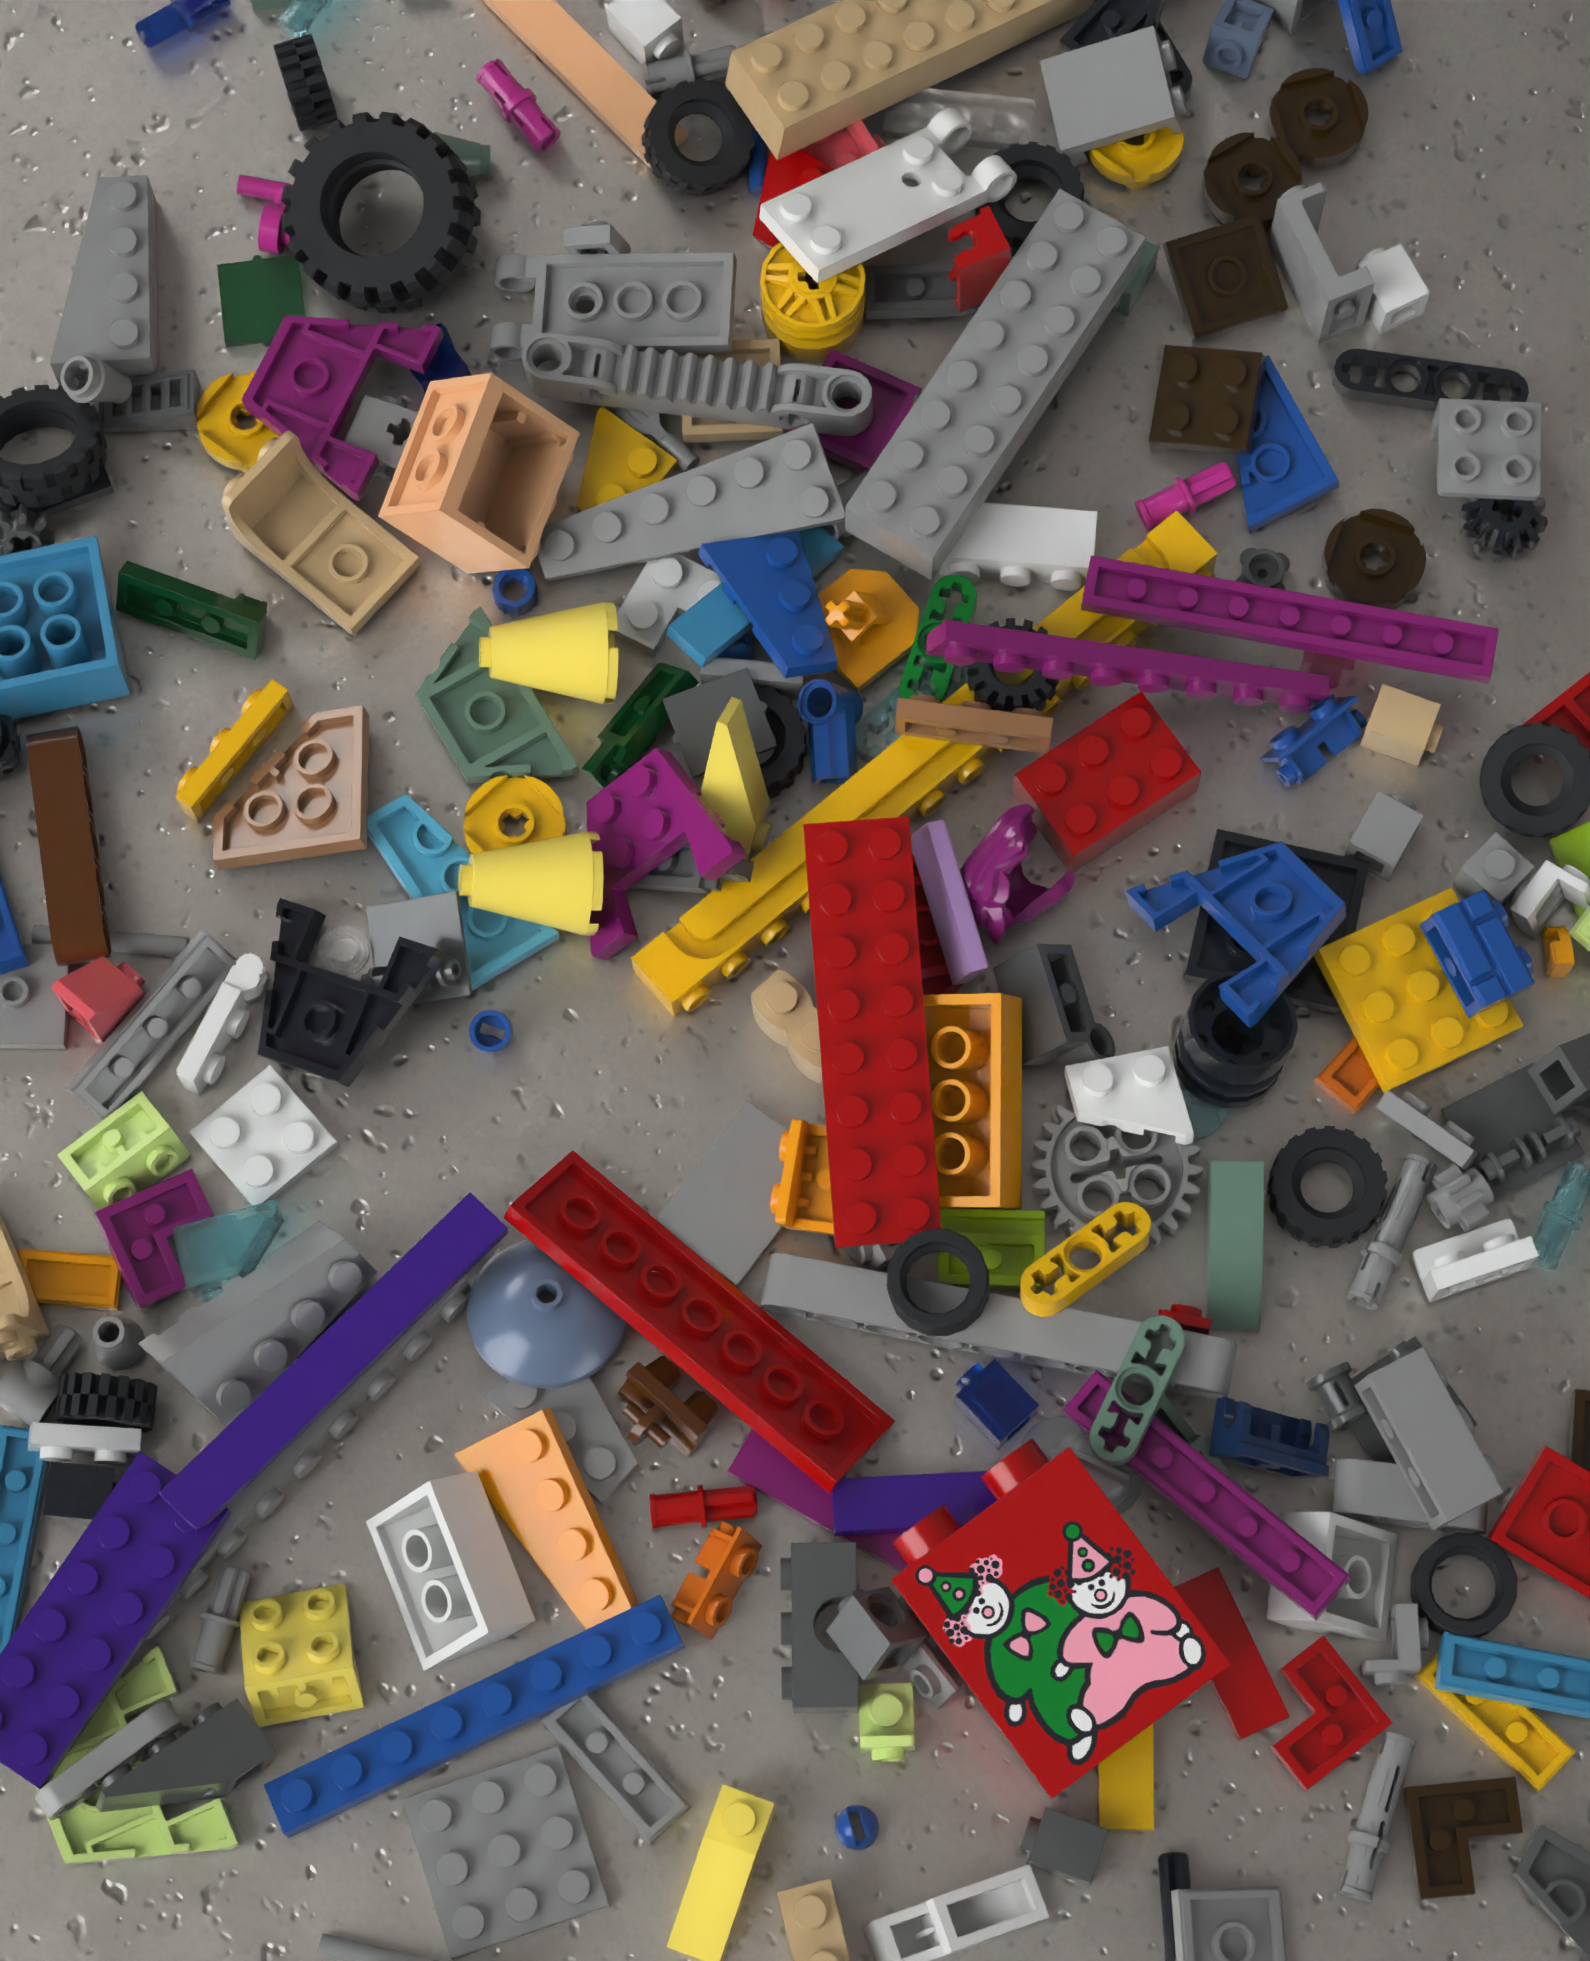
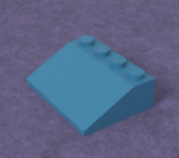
M97 536L0 556V715L5 714L10 716L12 720L130 695L122 645Z

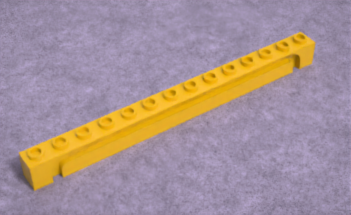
M1176 510L1146 535V540L1135 549L1130 548L1116 560L1215 577L1213 572L1218 553ZM1083 586L1032 629L1038 631L1042 626L1048 631V635L1134 647L1139 640L1137 635L1150 624L1154 627H1158L1161 624L1081 610L1085 588ZM1025 668L1019 672H1001L994 669V673L1001 682L1016 686L1027 682L1032 677L1034 669ZM1073 675L1071 678L1059 679L1053 699L1051 701L1047 699L1045 708L1040 711L1043 713V717L1053 715L1063 703L1061 697L1073 687L1082 690L1091 683L1090 678ZM966 682L942 703L961 706L963 702L975 701L974 690L969 691ZM902 735L750 860L754 862L750 882H730L725 880L722 883L721 891L709 893L679 918L680 922L666 934L664 932L659 934L631 957L634 973L673 1017L683 1009L687 1012H692L708 999L711 994L709 988L723 976L729 980L738 975L750 963L751 958L749 955L763 943L770 947L778 942L789 931L791 926L788 923L803 910L806 914H810L803 824L909 816V821L911 822L920 814L923 817H928L942 806L947 799L945 793L958 782L962 785H967L984 770L986 766L984 761L997 750L1003 754L1010 749Z

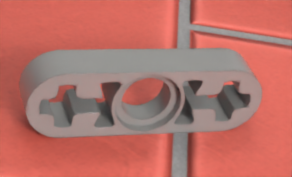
M167 1700L155 1704L47 1783L37 1792L35 1799L51 1821L60 1818L103 1787L101 1782L117 1768L124 1764L132 1766L144 1757L149 1748L170 1733H175L182 1726V1721Z

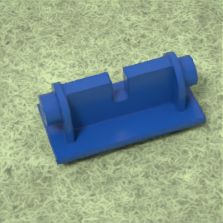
M1332 694L1317 702L1308 711L1311 718L1298 728L1292 725L1274 736L1269 742L1272 749L1260 757V760L1262 762H1278L1281 767L1276 771V774L1287 787H1290L1293 783L1302 784L1308 777L1327 763L1317 748L1318 745L1323 743L1331 756H1336L1363 735L1362 729L1367 725L1365 717L1357 709L1351 712L1348 709L1358 701L1357 697H1335Z

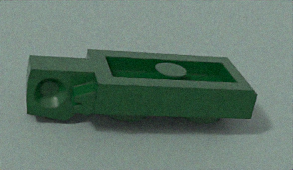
M662 662L653 668L597 736L602 743L581 768L598 788L604 789L626 772L629 766L634 764V759L636 760L641 753L652 746L656 739V734L669 720L663 699L696 687L699 683L688 670Z

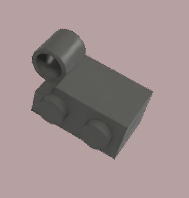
M1036 944L993 967L999 993L1022 998V1065H1044L1058 1058L1065 1070L1066 1065L1115 1056V1043L1110 1032L1103 1025L1094 1021L1071 945Z

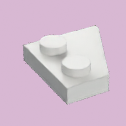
M1168 1046L1065 1066V1080L1077 1121L1097 1126L1114 1125L1122 1131L1143 1135L1146 1129L1176 1136L1175 1143L1184 1145L1193 1143L1194 1131Z

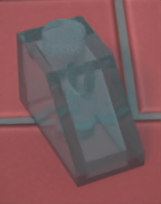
M276 1200L172 1228L186 1288L194 1299L202 1297L204 1302H209L223 1292V1285L238 1275L244 1278L256 1269L284 1223L282 1211Z

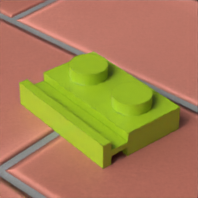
M940 1208L941 1229H949L967 1237L981 1251L989 1272V1289L1020 1290L1021 1276L1025 1269L1045 1255V1211ZM938 1252L937 1283L970 1289V1276L966 1266L957 1257L946 1252ZM1038 1282L1035 1284V1290L1043 1291L1044 1286Z

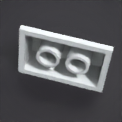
M477 1470L429 1480L366 1521L423 1671L434 1669L504 1640L535 1621Z

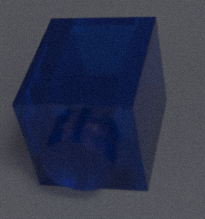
M993 1359L985 1368L976 1363L955 1384L960 1391L955 1395L954 1405L998 1451L1038 1413L1039 1404L996 1359Z

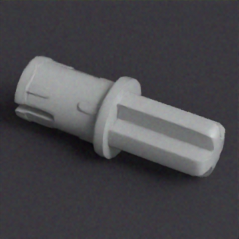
M728 45L689 54L687 49L683 50V56L647 64L642 63L647 92L651 95L654 92L672 89L678 83L686 80L687 82H694L696 79H705L707 81L727 76L731 52L736 47Z
M222 1565L219 1568L207 1612H200L199 1618L204 1621L189 1667L223 1676V1669L235 1629H240V1622L237 1621L250 1580L249 1571L233 1565Z

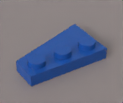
M1269 355L1265 356L1266 364L1250 455L1236 454L1249 534L1339 487L1338 478Z
M799 531L701 544L698 556L707 568L712 567L724 583V592L733 604H739L753 624L752 632L785 678L835 671L838 662Z

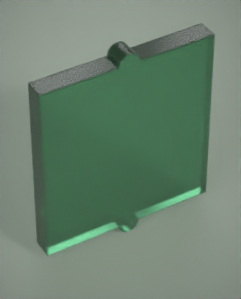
M256 255L250 261L217 265L226 348L262 343L264 347H269L285 315L305 317L300 262L293 255L266 259Z

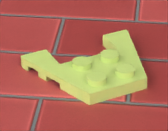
M158 1646L151 1649L141 1658L142 1661L123 1678H119L51 1780L129 1723V1716L180 1694L162 1648ZM143 1757L130 1767L133 1769L144 1762ZM102 1787L60 1818L51 1821L46 1815L64 1863L68 1865L225 1850L240 1846L221 1798H217L168 1820L162 1805L100 1813L96 1803L100 1791L104 1789Z

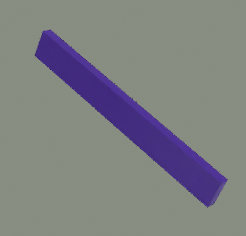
M469 1192L159 1492L160 1497L199 1534L508 1234V1227Z

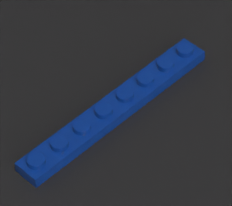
M658 1595L264 1784V1787L283 1834L290 1838L682 1650L685 1646L662 1596Z

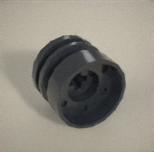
M1225 971L1207 979L1192 996L1172 1051L1175 1071L1184 1087L1202 1102L1221 1108H1243L1262 1100L1278 1080L1283 1065L1293 1047L1298 1030L1296 1010L1285 991L1282 992L1260 1020L1250 1028L1221 1000L1219 986L1242 971Z

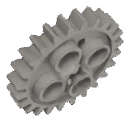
M1058 1105L1055 1115L1060 1125L1044 1121L1041 1131L1050 1141L1036 1140L1033 1147L1034 1152L1046 1159L1033 1161L1030 1166V1172L1045 1176V1178L1035 1182L1032 1188L1034 1194L1049 1195L1041 1204L1040 1211L1050 1213L1057 1210L1059 1213L1054 1221L1053 1229L1057 1231L1069 1224L1073 1227L1071 1233L1073 1235L1104 1211L1089 1209L1083 1201V1196L1087 1192L1100 1190L1109 1196L1111 1206L1120 1202H1132L1140 1205L1147 1211L1151 1220L1149 1242L1153 1246L1157 1247L1160 1245V1227L1174 1235L1179 1226L1173 1214L1189 1218L1192 1208L1182 1198L1197 1199L1200 1193V1188L1188 1182V1180H1195L1202 1176L1203 1167L1188 1162L1199 1156L1200 1146L1175 1143L1176 1136L1145 1129L1144 1133L1147 1134L1150 1143L1142 1149H1133L1123 1142L1121 1135L1125 1131H1122L1120 1128L1114 1125L1097 1126L1077 1121L1075 1111L1071 1112L1067 1108ZM1079 1140H1087L1096 1146L1099 1154L1090 1161H1082L1072 1155L1070 1146ZM1158 1156L1162 1159V1163L1158 1165H1139L1151 1157ZM1116 1160L1119 1168H1126L1123 1179H1116L1112 1171L1106 1172L1109 1161ZM1076 1174L1095 1175L1079 1183H1073L1070 1179L1071 1176ZM1141 1179H1153L1160 1184L1163 1194L1156 1199L1147 1200L1137 1194L1134 1184ZM1120 1223L1117 1224L1115 1237L1125 1231L1134 1236L1136 1226L1133 1224L1126 1228ZM1113 1239L1109 1242V1248L1111 1252Z

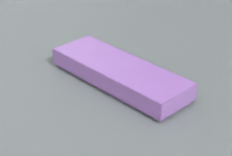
M943 819L927 822L911 836V846L952 985L970 982L985 971L989 965L946 823Z

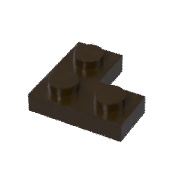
M1516 1777L1411 1786L1403 1789L1417 1900L1474 1895L1475 1886L1468 1839L1523 1833Z

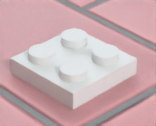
M271 1065L189 1131L193 1139L257 1213L262 1211L339 1147L337 1141Z

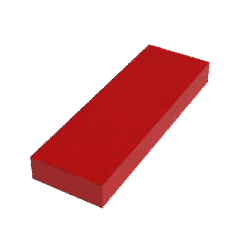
M1219 1567L1174 1587L1231 1663L1229 1667L1210 1681L1238 1740L1241 1741L1288 1719L1290 1715Z

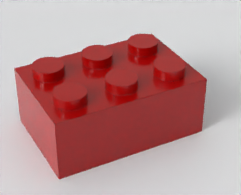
M1140 691L1015 773L1012 795L1020 805L1029 804L1035 809L1036 813L1031 815V821L1036 825L1067 870L1074 873L1197 792L1201 770L1142 691Z

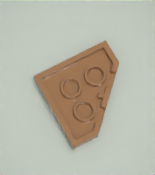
M363 705L314 712L300 727L303 733L284 753L278 749L250 778L253 785L234 804L228 801L214 815L212 861L219 870L367 849L369 714Z

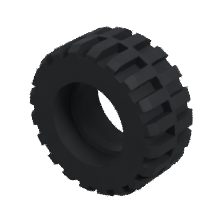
M382 111L378 119H374L368 112L353 114V124L348 126L337 120L326 126L330 134L321 142L313 136L304 145L310 153L303 162L294 159L288 171L295 178L293 187L283 186L281 201L288 206V213L281 215L283 231L291 237L287 245L293 257L303 265L302 270L313 281L338 300L342 299L354 308L367 311L371 307L379 313H395L396 306L403 305L408 310L423 306L421 298L430 293L434 298H438L448 290L443 282L451 274L459 279L467 268L461 262L465 252L474 254L478 239L472 234L473 227L481 225V210L474 203V200L478 197L475 183L466 172L467 167L458 155L436 133H432L424 124L412 118L404 121L397 113ZM386 170L403 171L415 179L423 192V213L415 233L403 246L389 254L377 257H364L355 253L346 245L340 231V215L345 199L356 184L369 175Z

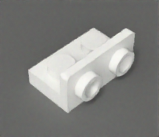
M1504 1219L1416 1249L1412 1254V1259L1429 1302L1529 1269L1539 1255L1532 1237L1519 1239L1512 1220Z

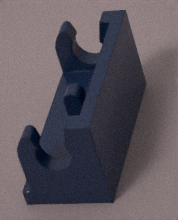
M1221 1397L1216 1400L1209 1456L1295 1480L1328 1477L1329 1466L1326 1463L1330 1439L1329 1428L1326 1424L1317 1422L1314 1429V1441L1310 1447L1312 1421L1293 1418L1251 1406L1247 1402H1236L1234 1399Z

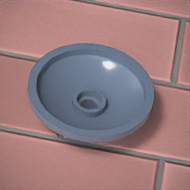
M529 1239L505 1248L484 1265L471 1287L467 1305L469 1333L482 1359L503 1377L515 1383L534 1388L565 1387L592 1376L603 1368L615 1354L626 1328V1321ZM543 1292H551L556 1296V1299L550 1303H543L537 1297Z

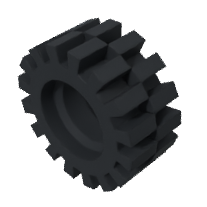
M308 34L273 45L299 130L303 131L337 121L331 92L312 35Z
M1006 618V626L1000 627L1048 635V631L1042 626L1038 631L1032 629L1033 621L1024 619L1023 626L1015 625V618ZM998 621L989 624V626L1000 627ZM976 661L974 664L967 665L969 691L974 690V700L990 705L992 710L1012 712L1016 708H1035L1041 711L1045 708L1046 700L1051 701L1056 693V686L1059 684V679L1046 678L1042 676L1041 670H1034L1032 677L1027 682L1016 686L1007 685L997 678L992 663Z
M92 1372L62 1374L55 1419L58 1422H63V1424L136 1428L142 1429V1433L152 1431L158 1386L139 1378L129 1379V1376L120 1375L117 1377L111 1376L108 1373H101V1375Z

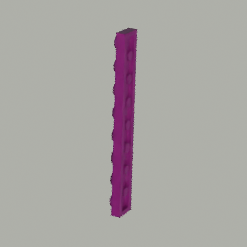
M1092 555L1090 557L1081 610L1483 683H1489L1492 675L1499 628Z
M945 620L927 634L926 654L943 656L944 661L952 665H971L978 661L992 663L993 668L1001 672H1019L1027 668L1041 670L1042 676L1050 679H1067L1075 675L1089 677L1092 684L1099 686H1115L1124 682L1138 684L1140 691L1148 693H1161L1173 689L1185 691L1186 697L1197 700L1222 696L1233 698L1232 702L1239 706H1258L1263 704V702L1278 704L1281 711L1288 713L1307 712L1310 710V706L1330 696V676L952 620Z

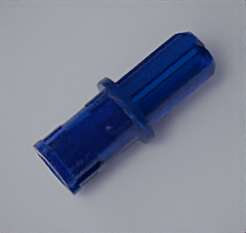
M171 0V3L138 21L135 24V30L143 45L147 48H153L185 29L192 32L195 30L197 22L224 7L230 6L231 2L230 0Z

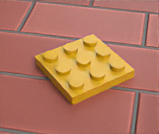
M1452 887L1319 948L1314 954V958L1384 1094L1387 1090L1391 1091L1524 1027L1510 999L1468 1018L1419 925L1431 915L1459 902Z

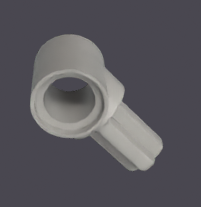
M63 1324L57 1325L51 1332V1336L47 1338L32 1360L24 1358L20 1361L18 1359L0 1382V1406L29 1425L32 1422L43 1423L58 1401L60 1386L58 1378L83 1344V1338L71 1327Z

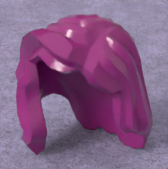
M1029 804L1011 807L1003 813L965 860L960 869L975 922L984 930L988 929L989 937L996 945L1001 944L1007 930L1015 924L1034 921L1041 913L1058 904L1070 892L1075 879V875L1067 871L1049 889L1032 884L1024 876L1021 862L1028 856V845L1037 834L1036 825L1031 821V815L1036 812Z

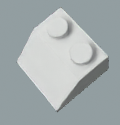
M1280 1512L1279 1518L1347 1572L1351 1576V1580L1317 1621L1271 1585L1268 1593L1267 1620L1304 1631L1386 1642L1398 1534L1333 1512Z

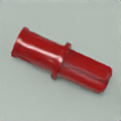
M697 1485V1491L649 1495L653 1529L701 1523V1528H707V1522L753 1518L758 1512L757 1494L753 1486L704 1490L703 1485Z

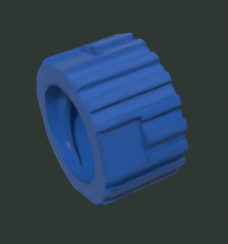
M527 569L502 570L499 574L495 575L492 594L495 604L500 611H503V614L519 617L522 614L526 615L536 606L538 587L535 577H533L531 572H528ZM510 583H519L526 588V592L521 599L511 601L505 598V587Z

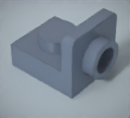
M1225 0L1212 23L1203 63L1230 74L1247 78L1252 70L1257 49L1271 24L1275 9L1252 0Z

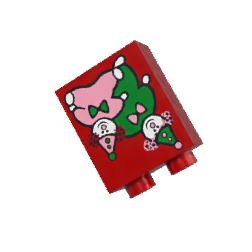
M1031 1439L980 1477L997 1501L965 1525L961 1526L944 1504L924 1517L892 1543L908 1564V1567L893 1577L891 1581L1048 1796L1053 1799L1229 1667L1231 1663L1071 1448L1068 1447L1049 1461L1035 1440Z

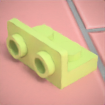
M141 1091L57 1154V1156L100 1210L150 1188L190 1157V1153L169 1124Z

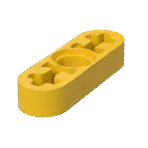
M1132 1202L1117 1203L1027 1267L1021 1276L1020 1300L1024 1308L1031 1314L1040 1317L1056 1315L1140 1254L1147 1247L1150 1238L1151 1220L1147 1211L1140 1205ZM1120 1223L1126 1228L1134 1224L1136 1226L1135 1235L1132 1236L1129 1232L1125 1231L1115 1237L1117 1224ZM1113 1239L1111 1252L1108 1242H1110ZM1080 1249H1089L1096 1252L1101 1261L1092 1269H1080L1071 1262L1070 1257ZM1060 1266L1063 1276L1058 1279ZM1039 1282L1042 1286L1047 1287L1055 1282L1054 1295L1050 1296L1045 1291L1036 1295L1035 1284Z

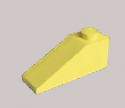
M731 697L716 723L701 787L702 794L699 797L710 811L720 816L726 824L724 830L732 840L738 841L742 845L747 855L744 860L750 861L755 851L761 852L767 846L773 824L765 822L770 800L742 700Z
M722 1784L667 1948L702 1961H721L776 1810L775 1803Z

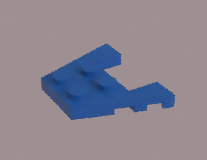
M1282 841L1219 860V868L1196 875H1192L1187 870L1169 876L1170 883L1146 890L1144 884H1141L1126 891L1128 905L1155 932L1196 906L1201 905L1257 961L1219 986L1221 1000L1249 1028L1260 1020L1347 916L1345 902Z

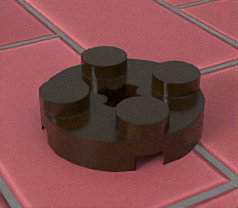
M1310 68L1298 71L1290 75L1281 84L1280 90L1272 99L1268 114L1270 135L1287 144L1297 156L1301 166L1332 165L1354 154L1360 147L1368 121L1367 101L1358 85L1350 79L1347 83L1343 79L1335 77V71L1325 68ZM1318 108L1321 115L1329 114L1331 119L1326 120L1325 125L1322 126L1311 124L1307 121L1310 117L1311 109Z
M1239 133L1230 136L1220 142L1212 150L1208 158L1202 179L1203 196L1206 204L1212 213L1224 223L1259 213L1264 229L1271 228L1277 200L1287 190L1301 185L1302 168L1300 162L1287 144L1272 136L1270 141L1254 137L1255 133ZM1248 173L1252 178L1258 176L1264 178L1260 184V189L1251 190L1242 186L1244 180L1242 175Z
M1367 509L1360 511L1359 515L1350 517L1346 521L1344 518L1330 532L1323 552L1322 566L1328 590L1338 595L1343 601L1393 610L1400 607L1402 602L1417 589L1426 566L1425 548L1423 544L1421 547L1419 538L1414 534L1415 528L1404 517L1384 509ZM1372 549L1382 552L1381 560L1388 563L1385 568L1378 567L1376 570H1371L1360 559V555L1369 556Z

